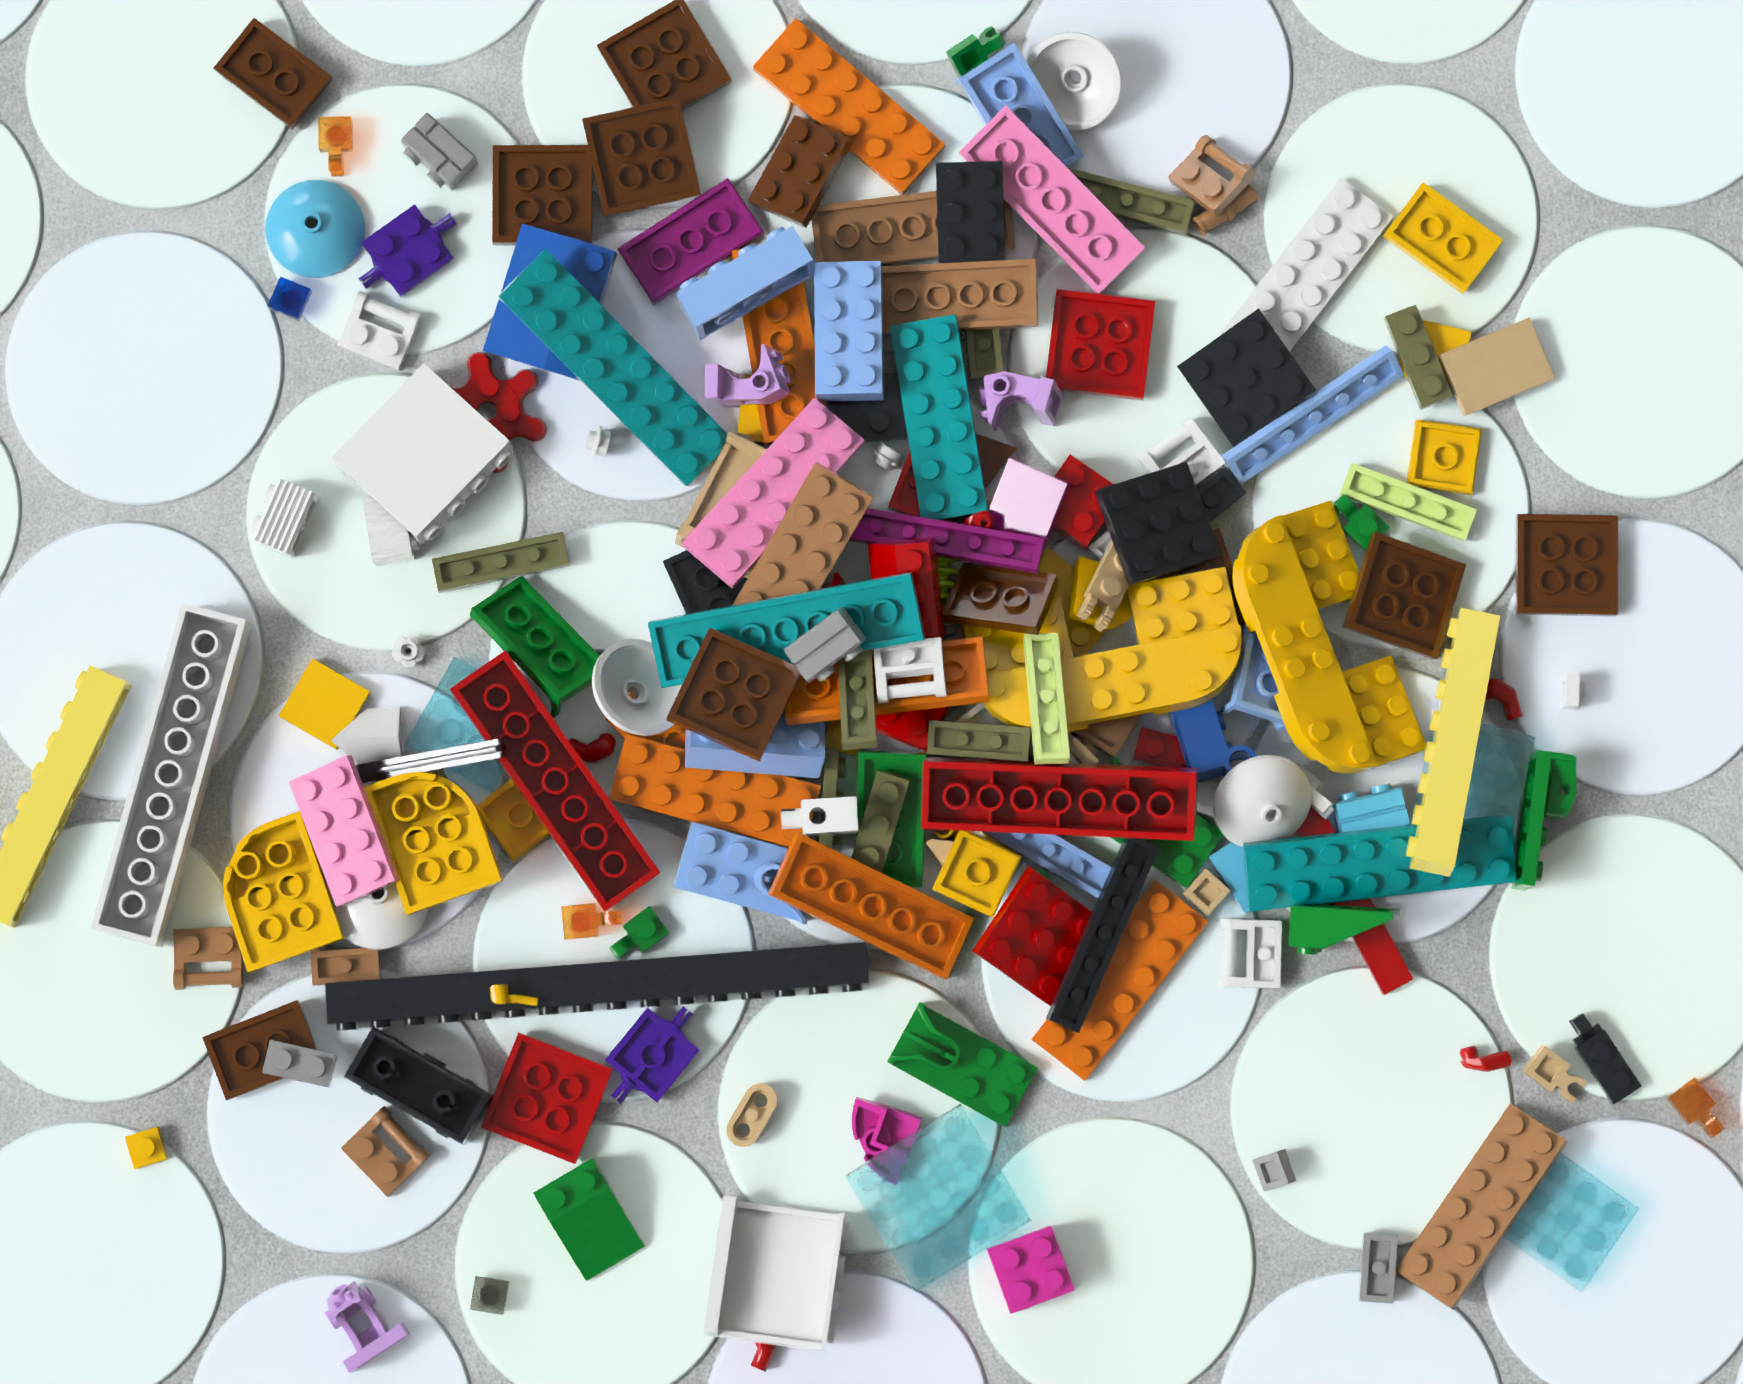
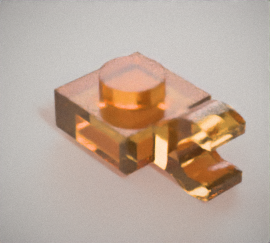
M351 116L318 117V149L320 153L328 152V171L331 172V177L344 176L343 152H353V119Z
M596 903L561 906L564 940L599 937L598 927L622 925V914L619 910L597 913Z
M1695 1077L1666 1098L1687 1125L1697 1120L1710 1138L1715 1137L1725 1129L1709 1111L1716 1103Z

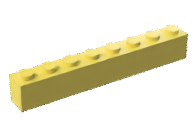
M1461 607L1457 617L1450 618L1447 637L1452 638L1450 649H1444L1441 661V668L1446 669L1445 679H1439L1435 699L1440 700L1439 711L1433 710L1429 730L1435 731L1433 742H1427L1423 761L1429 762L1427 774L1421 773L1417 791L1422 793L1423 797L1421 805H1415L1412 817V824L1417 825L1415 837H1409L1406 849V856L1411 857L1409 867L1411 869L1450 877L1455 867L1499 627V615Z
M89 665L87 671L83 670L79 674L75 683V689L78 690L73 701L68 700L64 705L60 715V719L63 721L58 732L53 731L49 736L45 749L48 750L43 762L39 761L34 767L31 774V780H34L28 793L23 792L16 806V810L19 811L14 823L9 822L1 837L4 844L0 850V923L9 927H16L132 686L128 682Z

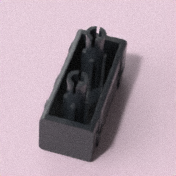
M372 1027L344 1075V1078L360 1086V1089L366 1093L378 1096L434 1128L436 1133L445 1138H451L465 1146L493 1097V1094L477 1086L476 1082L468 1078L465 1079L446 1068L447 1064L426 1052L421 1054L404 1044L399 1038L390 1036L375 1027Z

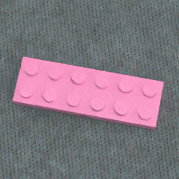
M1007 105L958 152L967 162L1003 160L1004 200L1097 294L1105 289L1146 248Z
M814 398L683 540L682 546L733 589L761 557L815 462L821 463L838 474L864 445L865 440Z

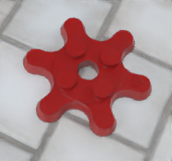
M484 352L473 353L467 361L470 375L468 382L460 388H451L477 412L481 404L491 403L495 405L497 413L493 419L487 421L509 441L515 437H522L532 442L542 440L547 432L546 424L542 419L528 415L523 408L525 397L538 386L537 374L531 369H522L510 379H499L492 371L491 358ZM508 463L501 469L496 468L492 473L503 472Z

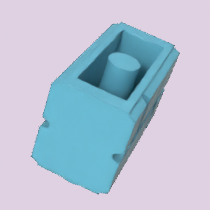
M1391 783L1371 788L1372 794L1359 797L1358 791L1339 795L1340 802L1332 805L1335 809L1334 816L1338 832L1410 825L1401 788L1392 789Z

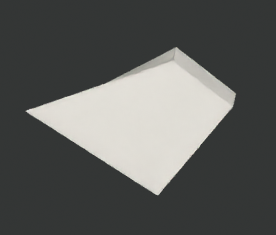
M401 707L367 708L331 741L344 753L352 755L353 760L357 764L403 756Z

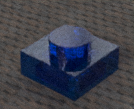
M280 276L267 307L270 310L300 321L312 290Z

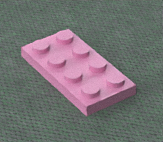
M352 755L343 756L289 781L336 907H342L400 881Z

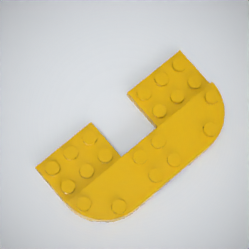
M1332 501L1320 503L1283 516L1280 514L1254 529L1242 542L1241 545L1243 546L1238 559L1234 561L1233 587L1249 633L1256 631L1279 691L1278 694L1274 695L1276 704L1288 734L1297 748L1309 760H1317L1329 767V771L1342 774L1364 772L1424 751L1426 743L1392 655L1341 671L1318 610L1351 600L1359 576V570Z
M1225 567L1128 586L1126 592L1138 645L1073 657L1061 598L1052 600L1039 633H1058L1068 732L1087 729L1088 724L1149 712L1159 715L1193 708L1211 700L1224 689V686L1236 671L1242 644L1241 627L1238 625ZM963 625L965 638L983 637L990 702H984L983 705L995 719L998 718L1009 726L1031 728L1023 643L1024 634L1026 633Z
M410 772L364 787L400 880L395 882L406 915L418 913L503 882L483 822V814L472 796L458 784L435 774ZM300 811L260 825L235 847L236 851L224 872L223 895L248 973L345 939L323 870Z

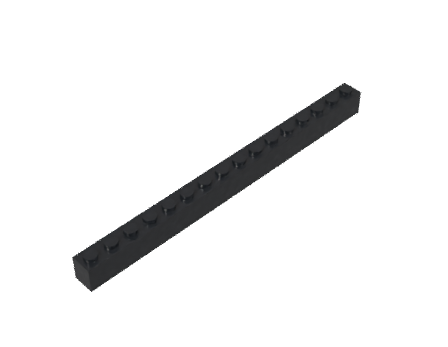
M866 942L325 983L327 1024L336 1025V1031L357 1030V1023L370 1022V1028L391 1027L390 1021L404 1020V1026L424 1025V1018L434 1017L438 1018V1023L458 1022V1016L471 1015L472 1021L492 1019V1013L505 1012V1018L526 1017V1010H539V1016L556 1015L559 1014V1008L572 1007L573 1013L593 1012V1005L606 1004L607 1010L627 1009L626 1003L640 1002V1008L660 1007V1000L674 999V1005L694 1004V998L707 997L708 1003L726 1002L728 1001V995L741 994V1000L762 999V992H775V998L795 996V990L809 989V995L829 994V987L841 986L843 992L863 991L862 985L869 984ZM508 984L509 995L517 994L538 998L537 1006L519 1003L495 1004L491 1000L490 987Z

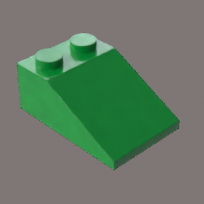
M1332 904L1291 905L1288 947H1297V953L1318 954V952H1322L1323 948L1399 917L1401 909Z
M594 1158L589 1159L533 1192L548 1221L586 1281L645 1247Z

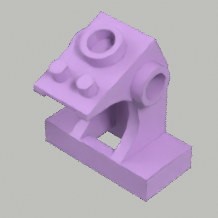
M761 344L760 366L750 378L739 379V374L719 364H705L704 398L723 407L730 408L738 407V405L772 404L789 395L790 391L787 384L790 383V377L785 366L779 364V361L783 360L781 352L777 353L776 349Z
M1007 371L984 376L985 386L980 387V400L982 407L987 406V410L981 411V415L985 423H989L994 431L998 429L1004 409L1016 402L1031 405L1042 424L1055 426L1064 395L1053 379L1045 377L1036 379Z
M355 1281L349 1285L342 1284L331 1292L330 1297L326 1299L329 1310L325 1314L335 1329L342 1326L356 1350V1353L342 1361L349 1373L354 1372L410 1335L404 1323H400L388 1331L372 1306L376 1303V1300L367 1286L360 1288ZM363 1309L374 1326L358 1335L348 1318Z

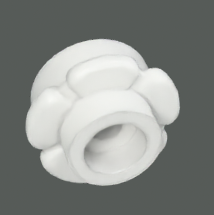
M598 426L596 431L590 430L586 439L585 449L590 450L592 458L595 455L605 457L609 446L611 432L602 430V426Z
M883 441L880 442L877 449H872V452L876 455L874 461L887 470H891L893 466L900 468L899 462L904 456L900 451Z
M413 635L399 637L394 642L395 649L392 651L394 661L398 664L401 663L405 668L415 667L425 656V648L421 645V640ZM407 648L412 650L410 654L405 653Z

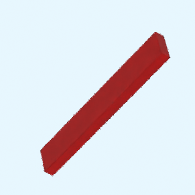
M1311 806L1305 821L1296 831L1298 837L1335 833L1330 821L1322 818ZM1370 898L1333 902L1334 905L1375 907ZM1384 923L1352 936L1382 996L1413 980Z

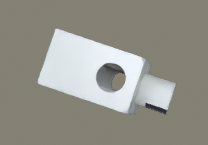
M856 796L801 800V808L781 809L782 829L802 828V834L805 836L856 834L858 832ZM822 812L824 822L813 823L810 820V813Z

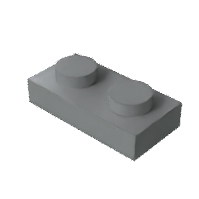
M270 1040L262 1073L330 1088L337 1054Z
M1362 1233L1358 1301L1394 1304L1398 1235Z

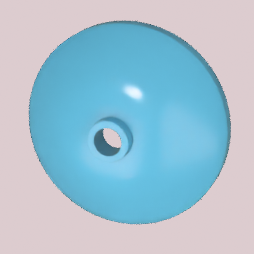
M306 180L288 187L275 199L267 214L265 234L270 251L284 268L302 277L322 278L340 272L356 258L362 247L361 242L364 240L365 222L357 201L347 190L325 180ZM310 219L318 220V225L313 229L306 226Z

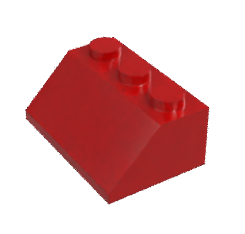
M935 537L868 543L871 579L912 572L925 639L941 637L942 641L946 637L941 614L943 607Z

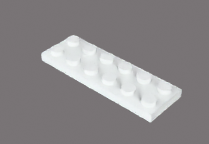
M1340 177L1220 334L1222 335L1259 308L1285 346L1291 351L1387 227L1393 216Z

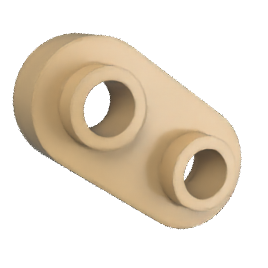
M762 1083L754 1084L745 1092L726 1127L727 1137L734 1145L748 1147L758 1140L777 1107V1095L770 1086ZM758 1094H763L767 1097V1104L764 1107H757L754 1103V1099ZM742 1123L750 1127V1133L745 1137H741L737 1133V1128Z

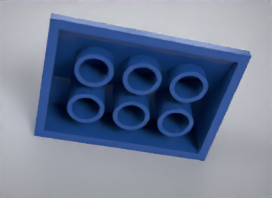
M522 224L501 292L544 249H547L602 305L617 253L585 241ZM499 299L483 351L578 381V378Z

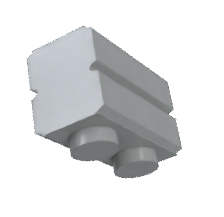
M428 112L401 139L402 146L405 148L402 154L414 166L417 167L421 163L429 170L426 176L439 188L445 185L450 190H453L478 163L476 156Z
M841 606L788 645L784 651L807 682H810L815 677L821 682L836 671L833 664L842 657L848 662L862 652L863 649L860 647V644L866 640V637L857 624L853 622L845 608Z

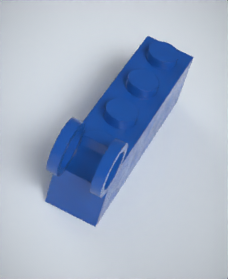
M1216 696L1199 706L1169 712L1186 767L1198 768V782L1219 776L1224 778L1232 770L1230 766L1232 761H1245L1250 759V757H1257L1256 753L1247 746L1238 745L1233 747L1231 741L1226 743L1223 731L1226 730L1224 716L1221 711L1216 712L1212 701L1216 699Z

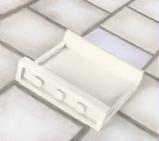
M423 363L331 457V460L338 470L356 482L422 545L426 540L431 541L439 534L442 529L441 524L449 516H456L464 508L465 500L472 492L478 493L485 487L489 480L488 476L496 468L501 469L509 462L512 457L513 447L502 433Z
M723 1195L703 1329L704 1335L826 1352L827 1343L834 1344L836 1323H830L831 1309L838 1310L841 1289H834L836 1275L843 1276L846 1256L839 1255L841 1242L848 1243L850 1222L844 1221L845 1212L840 1211L839 1215L743 1202L737 1201L735 1196Z

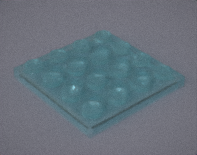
M961 1104L845 1175L915 1292H918L1032 1221Z

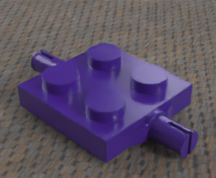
M415 204L361 242L370 255L374 267L361 277H358L359 281L367 289L382 278L392 285L401 298L454 260V257L444 245L442 234L457 225V222L448 213V215L433 224L422 215Z
M682 1006L671 1022L660 1018L647 1007L606 1057L605 1061L614 1067L623 1079L617 1089L610 1095L616 1099L624 1090L616 1100L621 1105L633 1089L644 1092L658 1103L700 1051L686 1039L683 1031H681L692 1016H694L689 1011L680 1021L688 1011L684 1006Z

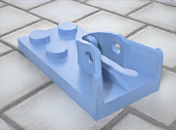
M1015 43L1007 45L1005 49L971 71L954 79L957 85L962 86L985 125L1007 105L1066 167L1084 157Z
M1245 623L1231 701L1221 706L1220 711L1226 714L1236 709L1270 720L1276 730L1283 731L1286 727L1274 695L1279 693L1256 631L1249 633Z
M691 821L673 887L793 919L807 925L808 919L805 916V912L767 895L786 855L787 847Z

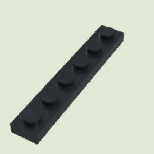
M1124 838L1045 1019L1073 1032H1080L1159 851V846L1140 838Z

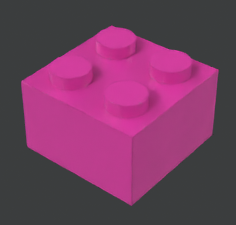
M1051 1225L986 1248L1010 1314L1075 1291Z

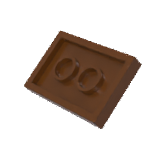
M254 17L213 67L217 74L291 130L294 129L333 80L330 74Z
M794 115L748 201L755 207L807 228L853 142L847 136Z
M963 562L941 613L943 620L948 623L1038 635L1059 585L1057 574L1042 572L1036 574Z
M299 1000L202 1037L226 1101L284 1079L283 1077L262 1073L270 1040L317 1050Z

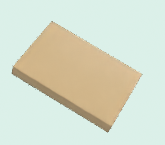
M1530 317L1438 355L1463 417L1555 379Z

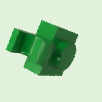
M990 26L981 32L979 39L971 34L946 51V54L959 77L988 60L987 56L1002 48L1006 42L1000 32L996 33L994 27Z
M1344 494L1333 504L1335 511L1348 521L1342 528L1343 531L1364 552H1366L1371 533L1378 532L1384 534L1390 528L1367 504L1358 510L1354 503Z
M648 906L622 926L627 935L609 948L617 960L636 946L643 954L670 934V932L652 908Z

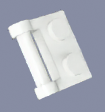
M358 291L337 346L400 371L419 326L421 314L413 311L410 313L373 300L369 298V294ZM364 310L404 325L402 335L361 319Z
M1188 417L1181 423L1182 427L1148 452L1142 451L1136 458L1148 473L1161 470L1155 462L1191 437L1196 444L1162 469L1187 462L1197 486L1223 467L1226 462L1194 420Z
M941 637L926 638L921 641L874 649L876 688L879 704L889 703V699L933 694H936V698L947 696ZM934 674V681L887 686V679Z
M1220 919V930L1224 931L1222 976L1219 977V987L1280 989L1282 921ZM1237 930L1247 931L1246 977H1236Z

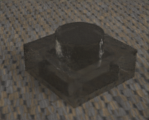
M476 1275L470 1310L504 1315L510 1281Z

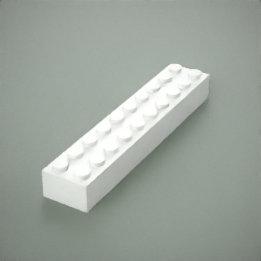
M181 603L90 929L160 948L163 947L252 624L246 619Z

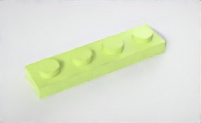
M1355 463L1350 464L1339 494L1340 496L1344 494L1350 500L1364 505L1367 504L1369 507L1462 542L1466 541L1477 511L1475 508Z
M1058 633L1024 634L1023 643L1034 764L1069 763L1070 752Z

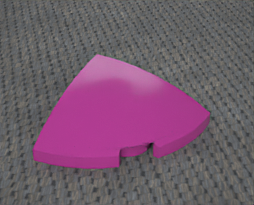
M856 1097L852 1111L854 1140L859 1139L866 1154L863 1159L870 1168L880 1177L896 1185L917 1135L922 1117L882 1103Z

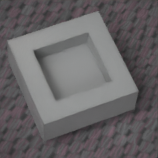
M1285 1149L1252 1160L1264 1192L1297 1181Z

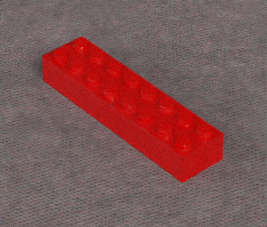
M506 650L450 688V692L484 741L496 738L502 739L503 744L506 746L505 756L498 759V761L604 912L661 873Z
M927 757L923 761L921 829L1194 841L1196 836L1198 768L1087 763L1034 764V761L1020 762L993 759Z

